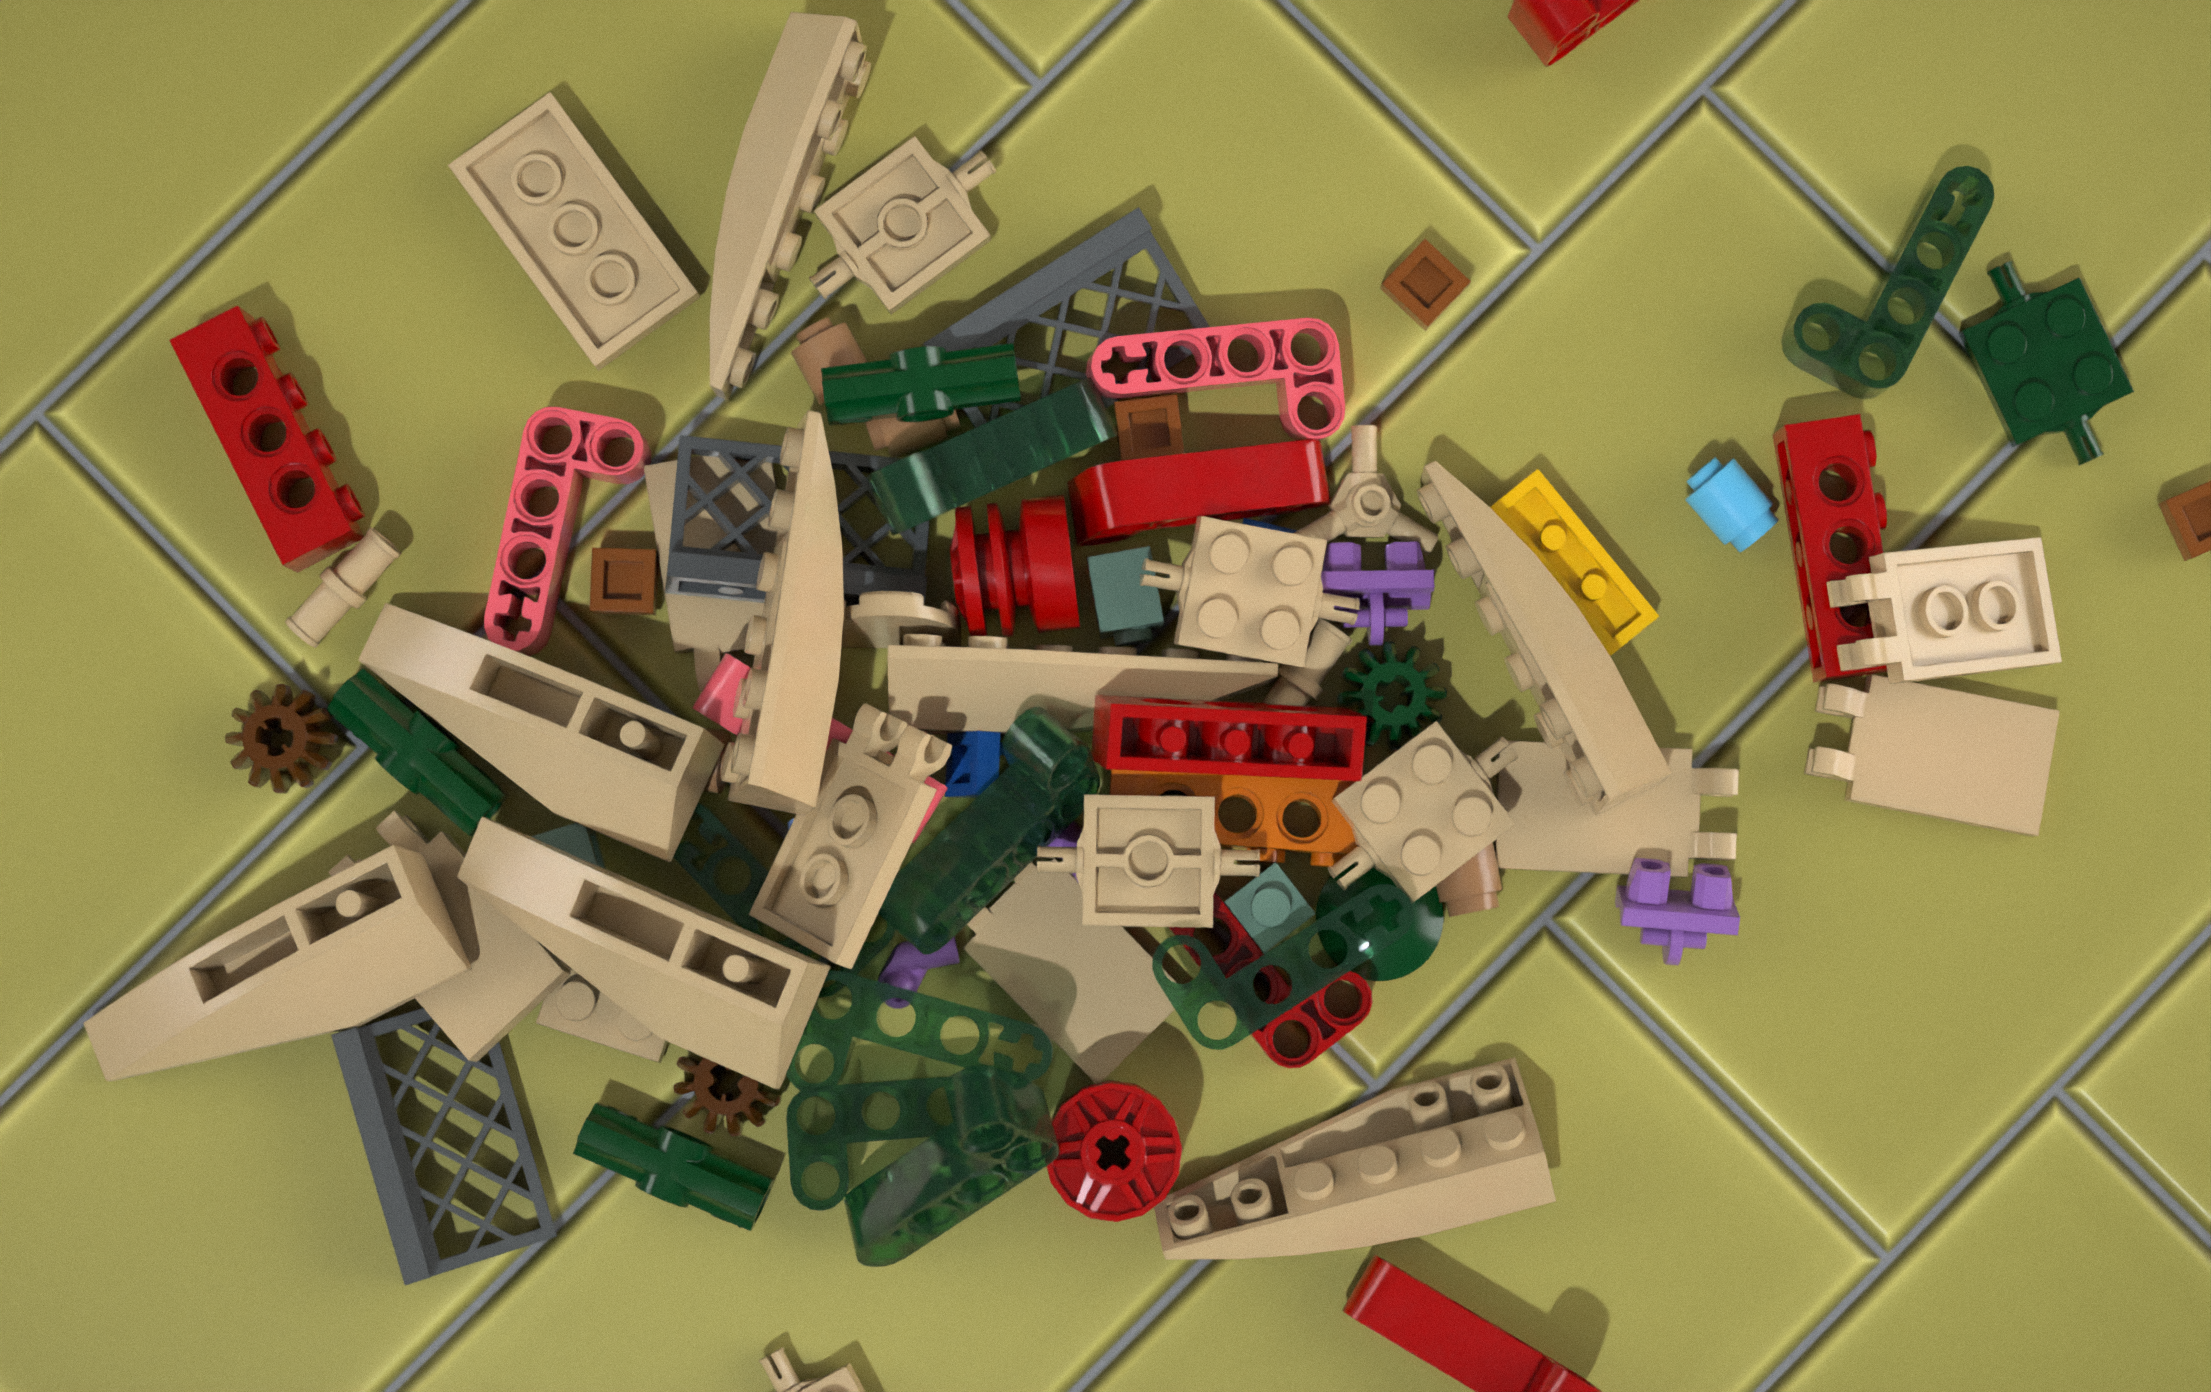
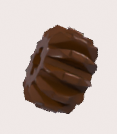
M277 684L273 691L272 701L263 691L255 690L250 693V700L255 710L254 713L241 708H235L232 711V717L245 725L243 732L232 731L225 735L226 743L244 747L242 751L232 758L230 763L234 769L238 770L252 767L248 778L250 785L261 788L271 780V786L275 793L287 794L291 787L292 777L297 784L304 788H309L314 784L313 775L308 767L310 764L323 770L330 769L332 761L328 757L319 754L320 747L337 745L339 740L336 734L319 731L320 728L330 722L333 715L326 708L312 711L315 704V694L302 690L293 699L290 686ZM280 725H282V729L293 732L294 736L291 746L282 745L284 753H282V749L271 746L272 733H282Z
M679 1057L677 1066L684 1071L693 1073L694 1080L681 1081L674 1084L675 1094L683 1095L695 1091L698 1099L688 1104L684 1108L683 1114L689 1119L698 1115L705 1108L708 1109L709 1113L703 1126L704 1132L714 1133L720 1126L723 1115H726L727 1129L730 1136H739L743 1131L741 1111L744 1112L753 1125L760 1127L766 1123L767 1119L756 1102L760 1101L769 1106H778L781 1103L782 1097L778 1093L764 1089L763 1083L745 1075L737 1083L742 1092L738 1098L733 1099V1092H728L721 1096L715 1088L722 1079L717 1071L721 1066L720 1064L702 1057L703 1060L701 1062L691 1057Z

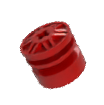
M1064 494L1022 499L1019 529L1006 530L997 502L988 503L989 533L981 534L975 533L971 506L955 507L956 521L950 544L952 574L957 607H959L969 628L970 637L987 636L985 611L999 609L1003 637L1013 636L1016 607L1029 605L1038 633L1080 628Z
M1106 1080L1101 1083L1083 1086L1061 1104L1048 1127L1044 1158L1050 1182L1067 1205L1091 1219L1120 1222L1143 1216L1166 1198L1179 1176L1182 1145L1173 1116L1156 1095L1136 1083ZM1120 1135L1126 1137L1129 1141L1125 1147V1153L1129 1158L1128 1163L1123 1167L1114 1161L1107 1167L1100 1165L1097 1160L1100 1158L1102 1150L1097 1144L1098 1139L1105 1136L1113 1141Z

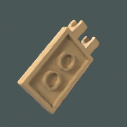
M691 457L689 475L706 494L732 475L718 457ZM735 459L741 467L749 462V460ZM677 460L645 465L644 467L664 592ZM765 462L753 471L749 477L772 501L775 490L778 489L773 463ZM740 482L714 502L735 528L739 527L761 509V506ZM689 490L687 493L686 510L698 502ZM704 510L684 526L683 546L711 549L725 538L727 534L709 513ZM769 516L743 536L758 554H764V552L774 553L778 529L768 527ZM735 543L725 550L742 552ZM665 593L674 652L677 654L694 652L695 672L699 691H703L723 658L722 653L745 650L746 636L752 615L762 616L764 603Z
M2041 537L1882 553L1869 557L1871 573L1847 576L1845 580L1826 582L1830 608L1868 603L1874 638L1858 640L1853 644L1838 645L1837 652L1841 671L1886 665L1889 684L2040 667L2062 662Z
M1873 674L1866 676L1863 692L1851 687L1829 683L1826 687H1819L1815 712L1853 719L1848 752L1819 746L1815 749L1809 748L1804 774L1848 782L1844 801L2029 837L2039 836L2059 710L1914 682L1889 684L1888 677Z
M864 703L856 714L853 731L847 743L832 739L825 753L816 808L805 816L796 814L749 915L831 962L852 969L937 789L925 784L924 781L929 775L940 770L945 765L950 756L952 745L911 725L907 726V722ZM898 746L895 757L886 753Z
M1508 741L1510 745L1497 755L1498 759L1511 748H1514L1518 755L1516 761L1511 762L1497 773L1496 798L1516 823V825L1494 841L1498 869L1629 875L1634 859L1646 858L1667 862L1671 870L1670 877H1688L1689 859L1726 861L1736 859L1737 834L1699 832L1700 796L1733 797V795H1738L1739 769L1692 768V749L1659 748L1672 772L1665 782L1595 816L1589 803L1580 806L1573 797L1563 774L1564 771L1570 769V766L1560 746L1550 749L1546 742Z
M393 811L376 827V830L390 846L396 845L423 853L472 970L415 999L469 1061L478 1062L571 973L551 951L457 878L466 853L449 834L441 831L435 838L429 841L409 816L405 815L402 818L397 811ZM346 855L329 871V874L333 876L363 860L358 859L355 862L350 855Z
M1008 839L991 858L1015 883L989 909L964 884L945 903L976 933L963 949L1095 1084L1101 1083L1189 995L1122 926H1082V890L1077 880L1070 873L1037 874V867ZM1053 858L1050 862L1058 861L1055 858Z

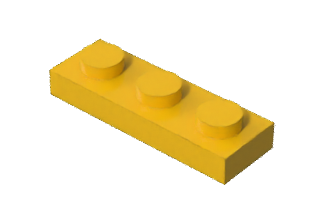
M1539 469L1535 470L1490 507L1536 554L1570 596L1610 656L1659 617L1653 607Z

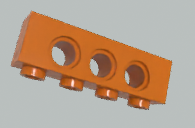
M1111 769L1110 795L1162 796L1166 793L1174 792L1183 796L1215 797L1214 830L1221 847L1247 850L1260 849V861L1252 862L1285 863V852L1311 854V866L1329 867L1358 847L1351 826L1332 803L1336 796L1356 781ZM1228 798H1243L1253 807L1255 819L1249 830L1242 833H1233L1225 829L1220 823L1218 817L1219 807ZM1304 802L1314 808L1318 816V826L1311 836L1304 838L1295 837L1286 830L1283 824V813L1289 804Z

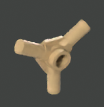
M1351 426L1352 473H1347L1344 476L1329 504L1330 512L1293 534L1324 539L1329 542L1343 533L1346 537L1382 538L1387 533L1400 542H1419L1422 555L1427 556L1435 546L1438 535L1400 512L1401 504L1384 474L1377 473V426Z

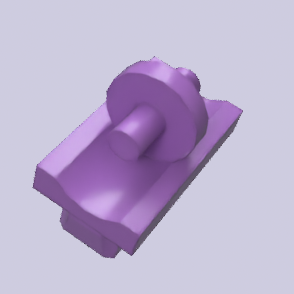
M1417 541L1387 544L1384 552L1385 570L1361 571L1360 545L1353 542L1327 544L1323 570L1321 571L1323 593L1359 598V610L1334 606V610L1358 614L1354 625L1343 623V627H1367L1369 646L1383 644L1384 627H1407V610H1429L1431 592H1434L1435 588L1434 570H1425L1420 543Z
M1635 858L1628 876L1627 885H1617L1615 906L1620 909L1621 926L1641 927V944L1662 946L1663 962L1665 965L1678 966L1683 948L1705 949L1707 933L1738 935L1740 915L1733 900L1731 875L1727 866L1706 863L1694 865L1691 891L1669 890L1671 870L1667 862L1658 859Z

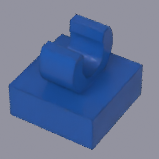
M969 731L947 733V743L952 745V749L946 762V787L948 789L945 797H997L999 791L1013 790L1017 787L1018 779L1002 778L999 776L1000 755L1018 754L1019 747L1016 744L1000 742V732Z

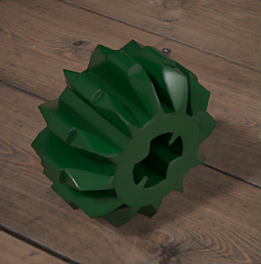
M1387 641L1382 646L1383 664L1381 665L1375 655L1367 648L1358 654L1359 661L1368 675L1355 668L1346 667L1341 677L1347 683L1359 688V691L1339 693L1337 703L1342 706L1358 705L1360 710L1357 713L1367 716V722L1371 726L1365 734V745L1373 746L1378 740L1381 730H1387L1389 750L1397 751L1401 748L1402 727L1411 740L1424 731L1416 717L1428 724H1433L1436 721L1438 724L1441 722L1442 714L1438 710L1426 705L1425 702L1443 700L1447 697V689L1440 686L1426 688L1425 681L1433 678L1440 669L1436 663L1428 664L1420 672L1414 669L1413 665L1420 656V649L1418 647L1411 646L1406 652L1403 661L1397 662L1395 643ZM1392 681H1396L1405 688L1400 693V696H1408L1407 706L1398 704L1389 712L1380 707L1379 703L1384 697H1376L1375 691L1377 686L1386 688Z

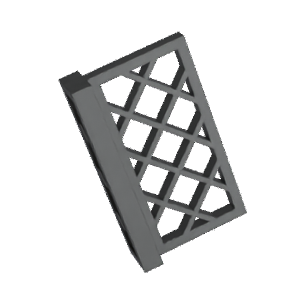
M1139 207L921 345L922 347H943L946 349V352L992 346L1006 336V344H1014L1017 329L1028 322L1055 328L1047 364L1015 357L1017 366L1045 372L1037 408L1012 402L994 404L991 407L988 423L978 407L963 408V411L1003 473L1120 400L1100 396L1092 401L1095 391L1089 385L1086 373L1055 366L1062 330L1098 338L1096 348L1106 339L1121 336L1108 333L1116 297L1151 305L1145 333L1154 332L1159 307L1183 312L1193 329L1210 327L1151 233L1152 227ZM1142 250H1145L1158 271L1153 297L1118 289L1123 262ZM1113 269L1110 287L1092 283ZM1164 283L1177 302L1161 299ZM1080 289L1108 295L1100 330L1064 322L1070 296ZM1060 303L1057 320L1039 317V315ZM1184 346L1177 348L1168 347L1164 356L1166 369L1171 368L1190 356L1192 352ZM1145 347L1144 350L1147 356L1141 362H1138L1136 370L1148 369L1146 382H1149L1152 378L1146 363L1151 348ZM1053 374L1088 382L1083 407L1070 416L1045 410ZM1115 380L1116 384H1122L1121 381ZM999 407L1035 415L1030 441L1007 455L994 434ZM1043 417L1061 421L1039 435Z
M680 435L665 593L759 603L765 602L766 592L756 589L763 554H758L743 536L769 516L772 501L769 500L749 475L765 462L780 464L782 446ZM829 451L832 469L844 470L859 487V489L838 504L840 531L855 548L843 558V597L846 601V607L859 605L861 593L873 591L919 593L924 597V606L927 586L925 572L933 461ZM691 455L718 457L732 475L706 494L689 475ZM735 459L749 460V462L741 467ZM783 466L789 472V467ZM862 472L875 473L876 475L868 480ZM891 475L918 478L917 499L899 514L876 490V487ZM740 482L761 506V509L739 527L735 528L714 502ZM689 490L698 502L686 510L687 493ZM867 496L889 522L863 541L841 515L863 497ZM704 510L709 513L727 534L725 538L711 549L683 546L684 526ZM915 513L913 532L904 521ZM896 529L913 548L911 569L886 567L871 548ZM735 543L742 552L725 550ZM862 556L869 565L855 564L853 562Z
M424 1008L331 1035L405 1285L557 1237L500 1043L498 1042L488 1051L493 1068L480 1061H469L462 1052L435 1039L441 1029L436 1022L429 1035L412 1027L413 1025L433 1020ZM402 1029L425 1042L407 1075H404L382 1063L375 1037ZM431 1045L466 1062L447 1096L413 1079ZM472 1066L497 1079L501 1094L488 1118L454 1101ZM385 1073L402 1081L394 1098L392 1097ZM409 1085L443 1102L425 1137L402 1126L398 1118L396 1109ZM503 1103L512 1130L494 1121ZM449 1107L484 1124L466 1158L431 1141ZM490 1127L514 1139L519 1156L507 1179L472 1162ZM404 1135L421 1143L412 1161ZM427 1147L461 1164L443 1199L420 1188L414 1171ZM521 1165L523 1166L530 1192L512 1183ZM468 1168L502 1185L484 1220L450 1203ZM508 1189L533 1201L541 1228L513 1236L490 1223ZM422 1197L439 1205L431 1222H429ZM446 1209L480 1226L468 1251L440 1259L433 1232ZM486 1230L504 1239L477 1248Z

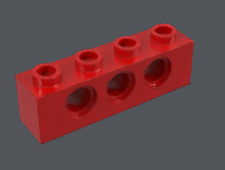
M237 305L170 339L169 341L282 565L298 573L361 541L364 535L357 521L365 517L364 511L351 487L347 483L340 487L337 484L329 468V465L337 461L334 451L320 428L310 430L301 412V409L309 406L307 398L291 372L282 375L272 355L280 351L281 348L264 317L261 316L254 319V317ZM247 367H256L258 381L255 388L248 394L236 396L233 391V381L237 373ZM283 422L286 426V439L284 443L274 451L264 452L261 447L263 431L273 423ZM302 478H312L315 485V493L312 500L303 507L292 508L289 502L290 488L296 481Z
M1861 414L1784 425L1772 436L1813 683L1887 672L1886 665L1851 671L1840 670L1837 646L1874 638L1868 603H1864L1867 610V618L1862 627H1854L1842 618L1840 607L1830 608L1826 583L1829 581L1845 580L1847 576L1871 573L1869 557L1884 553L1880 530L1886 529L1887 511L1882 493L1873 491L1870 468L1875 467L1877 460L1873 434L1870 429L1863 430ZM1822 471H1833L1843 478L1846 484V495L1843 501H1833L1822 493L1819 487V477ZM1833 533L1846 534L1854 541L1857 554L1852 564L1841 563L1831 554L1829 542Z
M1095 695L1091 760L1105 769L1362 781L1367 716L1342 707Z

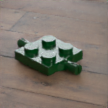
M2006 262L2001 267L1998 266L1987 272L2003 306L1991 318L1963 330L1959 336L2012 448L2043 434H2059L2064 432L2077 458L2078 465H2083L2104 455L2088 424V420L2103 406L2130 395L2134 390L2080 277L2048 292L2026 294L2012 265L2013 262Z

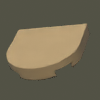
M901 591L864 592L859 597V605L846 607V601L844 600L841 648H888V645H903V635L906 634L942 636V642L945 643V647H961L959 610L946 600L941 603V610L923 606L924 597L919 593Z

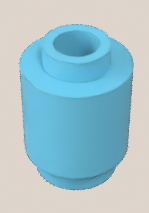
M1714 457L1686 481L1694 491L1685 498V501L1724 545L1730 542L1739 553L1751 546L1779 521L1769 509L1773 502L1734 458L1722 465Z

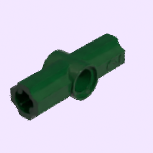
M1013 343L946 352L945 348L938 346L915 347L896 351L889 355L888 360L821 368L823 395L829 426L864 423L894 417L899 422H925L951 416L955 409L1021 401Z
M362 668L357 674L349 678L333 695V699L326 709L334 715V718L377 754L374 759L392 777L416 795L421 793L468 836L475 834L481 817L492 819L508 798V795L499 785L458 751L461 746L446 731L421 711L417 710L414 712L368 670Z
M599 1102L594 1104L586 1118L573 1154L636 1181L635 1186L638 1189L656 1198L684 1208L692 1205L718 1219L749 1231L753 1230L762 1213L775 1180L770 1176L712 1152L713 1146L694 1136L665 1125H660L657 1128L638 1120L633 1115H627L610 1105H604Z

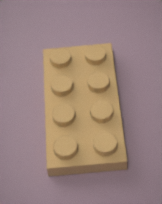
M551 92L448 165L598 371L700 298L694 286Z

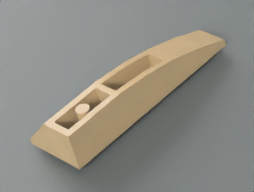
M798 12L790 13L742 134L726 190L715 250L710 306V387L717 397L728 401L734 386L744 388L750 377L756 353L749 351L757 328L767 330L773 319L779 301V295L772 292L781 269L790 272L801 247L802 236L795 234L804 211L813 214L820 201L825 178L818 175L827 153L836 156L845 138L848 120L841 117L849 97L859 98L869 77L871 63L864 60L867 46L862 42L857 21L848 17Z
M809 410L798 423L797 429L787 427L782 443L780 465L788 466L789 472L785 491L775 490L769 512L768 527L778 529L774 553L764 552L757 577L756 589L766 592L762 616L752 615L745 642V653L755 655L753 667L750 669L747 679H740L733 707V717L743 719L741 732L738 734L735 743H728L721 772V781L731 783L728 801L804 816L816 808L839 681L844 618L843 549L835 480L821 413Z
M1437 461L1425 465L1421 477L1423 487L1417 489L1421 505L1433 524L1442 520L1453 542L1446 545L1451 563L1462 580L1471 576L1482 597L1475 601L1478 614L1491 636L1499 632L1501 633L1511 655L1504 658L1508 672L1519 691L1523 692L1530 689L1537 702L1540 712L1534 714L1536 725L1550 749L1560 746L1570 766V769L1563 772L1564 778L1577 803L1580 806L1589 803L1595 816L1665 782L1672 774L1612 658L1574 601L1536 554L1486 503Z
M385 603L358 659L556 815L669 863L672 861L724 747L721 741L703 727L522 653Z
M906 634L903 635V645H888L889 714L907 722V726L911 725L927 734L990 731L1000 732V736L1024 737L1083 733L1093 731L1095 695L1223 701L1275 682L1278 677V663H1264V660L1227 653L1226 660L1200 659V651L1193 649H1163L1162 657L1137 656V649L1130 647H1099L1098 653L1073 652V647L1066 645H1035L1034 650L1009 649L1007 638L994 636L968 637V647H945V643L942 642V636Z
M481 817L457 878L659 1038L774 1089H780L831 967L830 965L491 819Z
M392 845L220 935L127 992L83 1024L106 1081L112 1082L359 1027L472 970L423 853Z
M1513 1057L1389 1090L1166 1196L1163 1201L1154 1207L1165 1260L1247 1259L1321 1253L1414 1238L1556 1202L1544 1147L1516 1058Z

